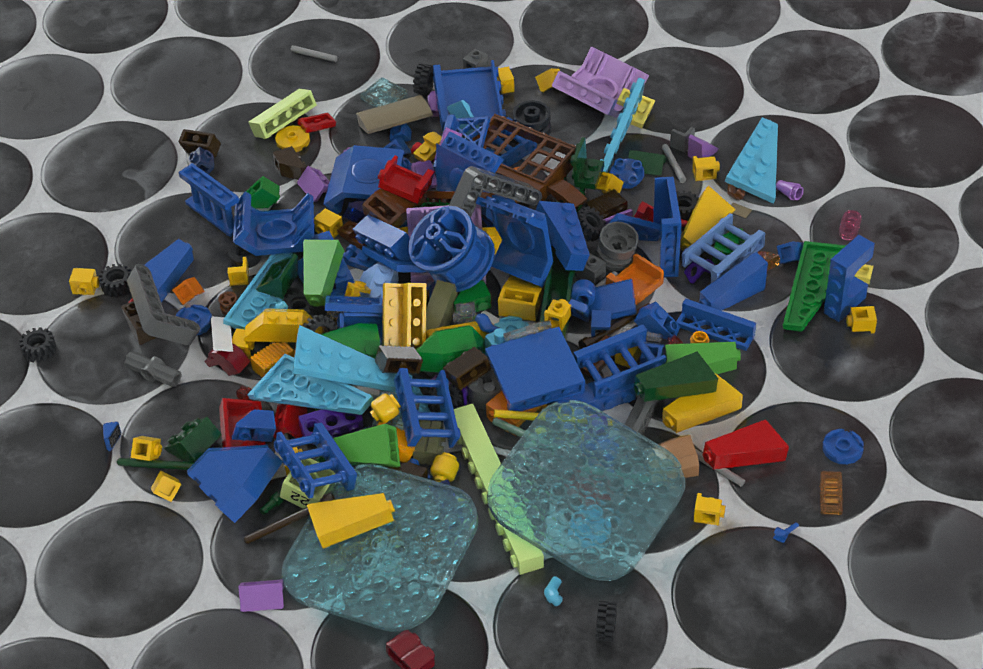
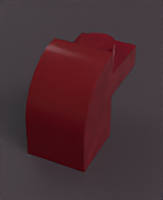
M232 343L233 352L212 349L208 353L209 357L204 362L208 367L220 365L227 375L231 376L239 374L250 362V359L238 346Z

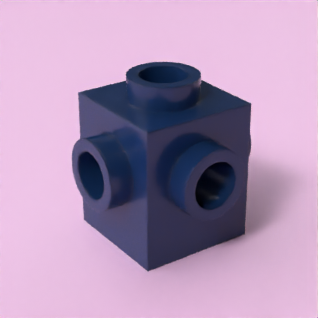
M198 147L195 152L189 155V165L193 163L207 174L214 169V158L210 151Z

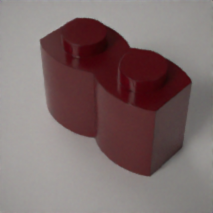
M405 629L386 643V653L401 669H431L435 666L434 652L430 647H425L421 644L420 638L414 632L411 633Z

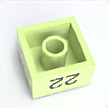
M311 458L301 460L304 466L319 463ZM331 469L309 474L313 479L334 475L335 473ZM290 471L282 484L280 497L304 509L308 504L319 502L324 494L331 492L335 483L315 487L313 498L308 499L306 494L301 491L299 483L292 477Z

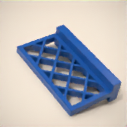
M454 114L448 115L444 130L447 127L459 132L464 139L483 148L490 118L486 116L456 119ZM479 123H484V124H483L481 127H479L478 129L475 127V126L478 125ZM460 124H468L462 130L460 129ZM473 129L474 132H472L468 136L465 134L469 130ZM478 134L480 135V138L476 141L471 140ZM436 160L434 161V165H433V168H434L435 172H436Z

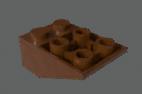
M380 188L362 204L363 213L365 216L370 215L399 228L407 220L406 208H419L427 200V197L423 196L420 202L416 204Z

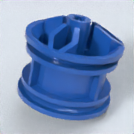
M455 206L440 207L424 216L414 228L409 241V254L413 263L420 269L430 273L435 283L437 280L455 284L456 292L467 290L479 283L491 268L495 255L494 243L491 237L484 230L476 227L470 216L463 209Z

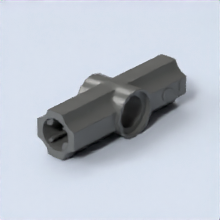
M129 352L124 362L125 367L141 373L143 378L149 382L157 380L171 387H177L182 377L181 371L165 365L160 358L155 356L150 359L136 352Z

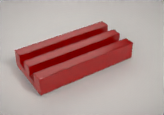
M327 112L298 119V125L304 129L305 133L336 127V121Z

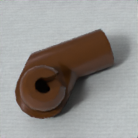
M731 184L727 185V194L735 200H742L746 194L744 189L741 192V188L736 189Z

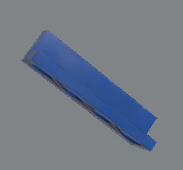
M686 298L682 303V313L676 321L681 326L680 328L690 332L703 331L710 339L719 342H736V348L747 351L756 332V322ZM688 318L693 320V323L688 324L683 322V320ZM708 325L711 327V329L705 330L702 329L700 326ZM725 331L729 335L722 336L718 332ZM742 337L747 340L745 343L737 341L736 338Z

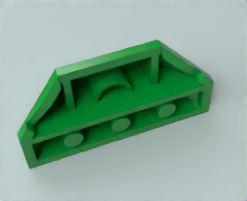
M470 325L434 331L420 348L416 349L423 359L420 371L440 372L447 363L455 360L474 346L485 354V339Z

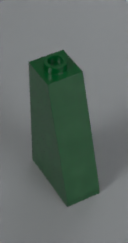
M697 351L637 374L633 388L635 393L644 402L716 392L718 377Z

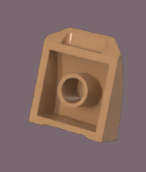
M691 435L667 440L650 448L643 454L650 475L653 478L661 479L662 482L699 476L698 454L693 445Z

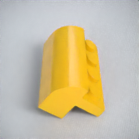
M383 283L382 346L389 345L394 347L396 345V347L407 346V348L410 346L417 349L426 340L427 283Z

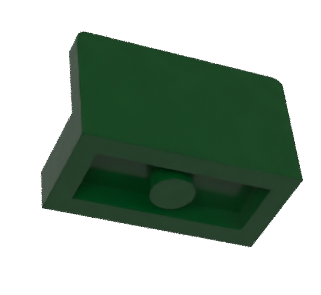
M634 150L629 151L628 158L641 161L644 174L662 175L663 163L666 161L665 155Z

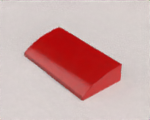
M222 398L219 408L222 447L266 445L265 442L232 440L236 423L254 409L262 410L261 401Z

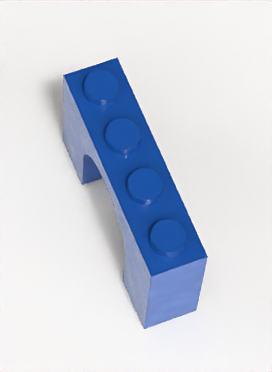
M861 235L855 237L830 262L824 314L838 322L850 313L851 307H856L867 295L868 284L854 275L873 257L875 243Z

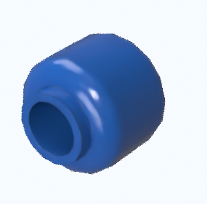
M586 279L576 281L572 286L571 299L591 306L596 297L595 285Z

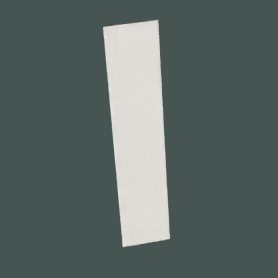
M212 316L213 350L233 352L231 326L223 324L225 317Z

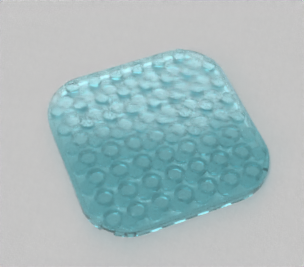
M569 400L566 403H553L538 414L493 474L488 486L487 501L493 517L507 530L577 573L590 579L608 581L627 575L639 563L680 502L685 489V477L680 462L667 449L594 406L581 401Z
M380 465L355 466L356 469H354L357 473L354 490L347 491L341 483L337 482L332 483L326 493L332 492L336 500L384 493L387 501L391 499L395 512H392L394 521L322 548L311 516H309L284 560L282 566L284 585L290 596L305 606L383 631L398 632L408 630L427 620L438 607L475 536L479 522L478 512L472 498L457 487Z

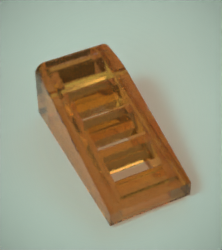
M821 472V514L842 515L841 472ZM826 503H837V505H826Z

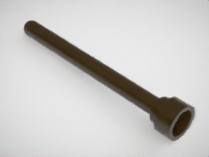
M637 314L622 318L611 325L610 330H603L593 337H584L578 342L579 348L583 349L598 343L605 335H611L634 321Z
M328 492L323 495V498H320L319 502L336 499L332 492ZM308 507L246 535L244 542L249 544L309 516Z

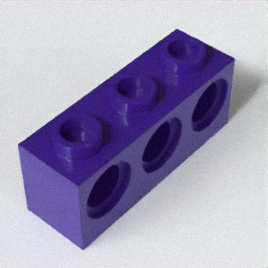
M321 409L299 416V426L303 437L310 436L313 432L308 431V429L314 427V424L322 423L332 438L339 437L348 432H357L363 428V418L359 414ZM354 416L355 419L347 420L346 417ZM332 421L335 422L336 425L329 426L327 425V423Z

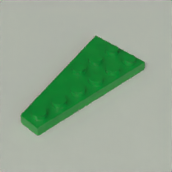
M804 241L783 322V329L804 330L826 299L831 259L846 245Z

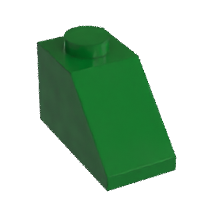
M264 176L246 191L251 194V206L255 209L269 208L273 203H277L280 198V186Z

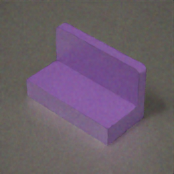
M307 166L297 184L306 194L309 193L313 196L314 202H317L323 192L327 193L330 181L320 170Z
M284 580L240 583L239 598L241 612L282 609L284 607Z

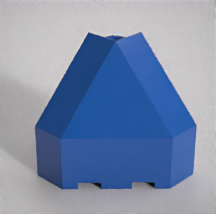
M268 445L208 448L187 470V474L200 485L199 487L216 503L215 505L235 523L259 498L282 465L283 460Z

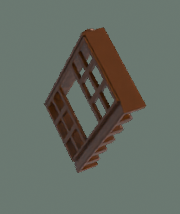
M494 114L490 119L483 146L484 149L487 147L495 150L494 154L498 155L516 135L539 144L517 170L501 164L495 173L530 184L542 193L541 201H544L551 194L547 187L560 178L564 179L573 169V166H571V156L575 155L576 146L566 143L559 138L551 137L546 133L536 131L531 127L521 125L519 122H514L504 116ZM504 129L508 132H511L512 134L508 136L501 132ZM478 134L471 140L476 141L480 138V135ZM497 136L506 139L500 147L491 144ZM545 146L553 150L549 153L542 150V148ZM556 152H560L562 154H565L566 156L564 158H561L559 156H556L555 154ZM537 153L547 156L541 164L531 161ZM551 158L560 162L554 170L545 166ZM527 164L536 167L531 175L521 172ZM540 170L550 173L544 181L534 178Z

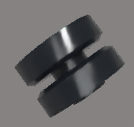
M530 100L519 103L514 108V122H519L521 125L550 135L551 112L545 103Z

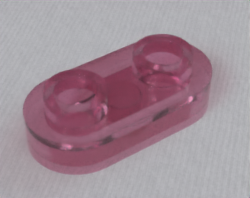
M849 210L844 213L839 227V236L842 239L853 240L857 237L862 219L859 212Z

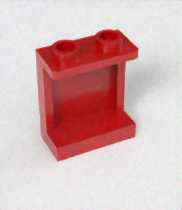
M394 156L391 161H387L385 169L380 170L378 187L418 204L430 188L435 171L428 169L422 176L397 165L398 156Z

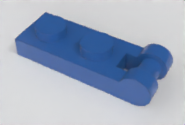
M352 244L348 245L346 252L343 254L346 265L363 271L378 263V261L363 254L362 250L357 249Z

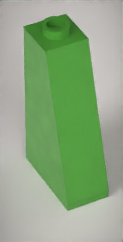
M304 239V296L312 306H325L326 296H331L344 254V249L339 240Z
M736 342L665 345L666 363L698 351L716 374L737 369V361L741 360L740 349L736 348Z
M382 424L333 438L351 465L400 467L397 429L394 426Z

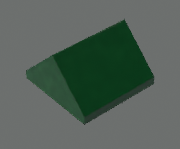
M293 254L272 264L256 290L283 299L298 275V256Z

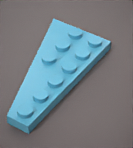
M638 78L636 83L633 82L629 98L627 97L625 100L623 112L619 114L617 119V126L611 133L610 138H612L610 144L607 143L605 147L604 160L600 159L604 161L603 172L608 173L614 159L613 155L614 153L617 154L620 143L623 141L631 124L632 115H635L638 104L642 100L645 80L642 78Z
M763 117L761 118L725 179L726 183L742 190L744 189L746 192L773 204L776 198L778 124Z

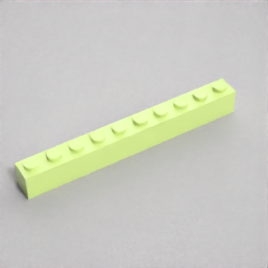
M469 404L454 409L457 426L461 432L457 444H461L463 458L469 461L470 473L475 474L477 489L482 490L483 502L485 505H489L490 518L497 523L495 526L498 535L503 536V546L505 551H509L511 554L510 561L513 568L517 567L520 575L544 568V555L474 405Z

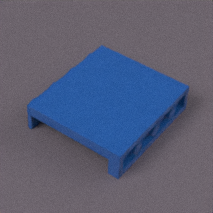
M491 60V67L441 71L440 65H433V80L441 132L444 130L447 116L450 115L447 107L461 100H464L470 106V111L474 117L489 116L491 119L494 114L506 117V111L502 109L503 95L499 93L501 91V82L497 81L499 76L498 67H495L494 60Z
M674 177L655 178L653 222L661 224L659 267L664 271V278L678 277L681 218Z
M560 327L549 328L539 333L529 334L522 338L511 339L508 342L485 348V355L488 357L505 395L507 409L510 411H525L585 392V379Z

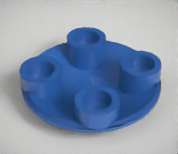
M618 158L615 160L609 173L624 182L622 189H629L637 186L642 181L644 168L639 160Z

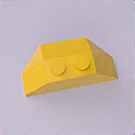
M265 309L245 326L244 341L296 342L299 325L308 324L307 319L313 318L304 309ZM318 327L315 332L322 334V327Z

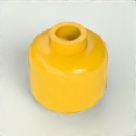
M384 393L371 402L373 410L370 413L376 422L381 420L383 423H388L399 415V408L401 406L392 394Z
M446 452L435 456L430 468V474L434 477L435 482L445 484L455 480L459 469L457 458Z

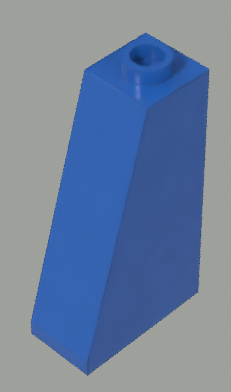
M180 239L176 240L145 264L151 271L161 303L194 260L191 245Z
M757 252L753 253L700 291L699 303L722 311L765 290L768 262Z

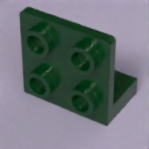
M581 137L580 142L576 144L575 155L571 156V166H573L572 179H574L575 187L596 190L604 169V161L587 159L586 138Z

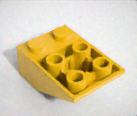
M511 275L503 285L498 298L499 316H516L523 320L536 322L544 296L545 283L543 287Z

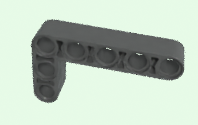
M470 166L465 169L449 206L463 209L471 218L477 205V198L481 196L483 191L532 206L537 205L541 201L542 193L528 183Z
M136 264L127 282L144 332L153 337L191 345L200 331V326L192 320L166 314L151 271L145 265Z

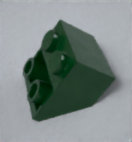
M208 417L196 418L192 422H186L181 427L182 431L179 434L176 433L167 440L168 444L164 449L184 462H193L217 441L222 434Z

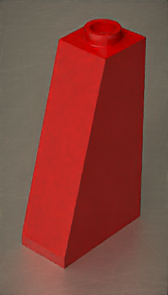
M765 419L705 442L702 456L704 461L715 470L782 462L786 460L789 446Z

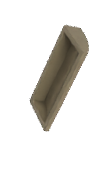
M421 95L356 113L359 126L368 134L433 116L429 105Z

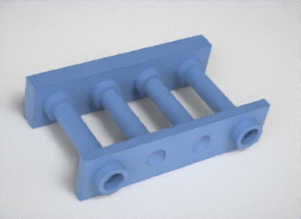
M729 213L682 252V266L686 267L692 261L711 272V283H713L747 257L761 250L765 246V232L758 230L755 234H747L733 226V214ZM729 231L745 242L742 245H737L722 235ZM717 241L733 250L730 255H725L713 248L712 245ZM705 251L721 260L718 265H713L699 256Z

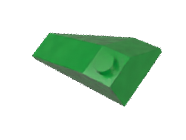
M357 323L321 334L374 359L380 346L377 324Z

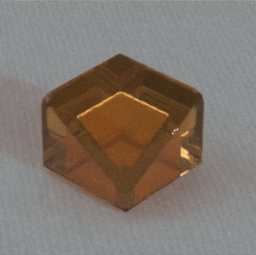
M765 251L757 252L768 262L767 270L779 265L780 256L778 254Z

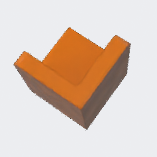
M195 277L184 280L172 290L182 305L187 304L194 297L205 292Z

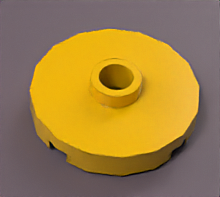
M295 125L282 128L275 137L278 148L284 149L292 146L295 152L303 150L302 148L307 147L310 142L309 133H305L301 126Z

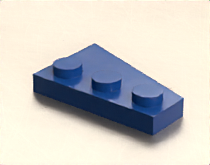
M617 213L609 222L629 224L636 230L639 241H658L661 238V224L620 213Z

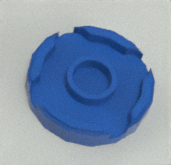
M190 305L191 307L189 308L184 307L179 310L176 316L192 320L200 326V331L197 335H201L211 328L212 314L207 307Z
M836 429L826 434L824 438L823 452L832 462L846 465L855 463L863 454L864 442L853 431L848 432L844 431V429Z

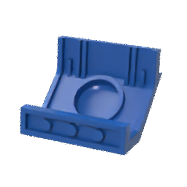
M449 131L441 146L436 143L437 190L456 191L465 169L470 166L495 173L503 159ZM481 206V217L493 223L491 211Z
M354 145L336 157L324 205L332 212L338 214L342 210L345 198L368 199L375 191L380 189L378 187L380 181L378 175L381 169H385L388 160L391 161L394 156H398L397 165L411 170L412 163L403 156L404 150Z
M245 191L239 198V202L235 204L233 242L255 256L303 252L304 239L312 240L315 235L313 196L307 193L292 209L259 211L251 206V194Z
M492 195V198L486 196V199L478 197L476 204L491 211L493 226L502 239L497 253L494 255L491 267L543 287L553 263L546 214Z

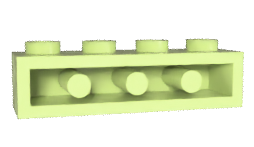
M298 89L248 123L255 137L267 139L304 113L310 111L317 104L311 90Z

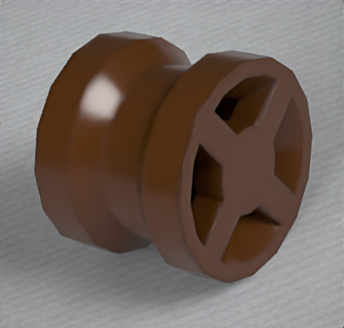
M224 292L219 296L218 301L223 314L227 315L236 303L237 296L234 292Z

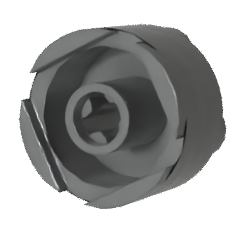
M492 367L481 378L479 377L478 380L467 386L470 403L474 407L486 410V404L502 391Z

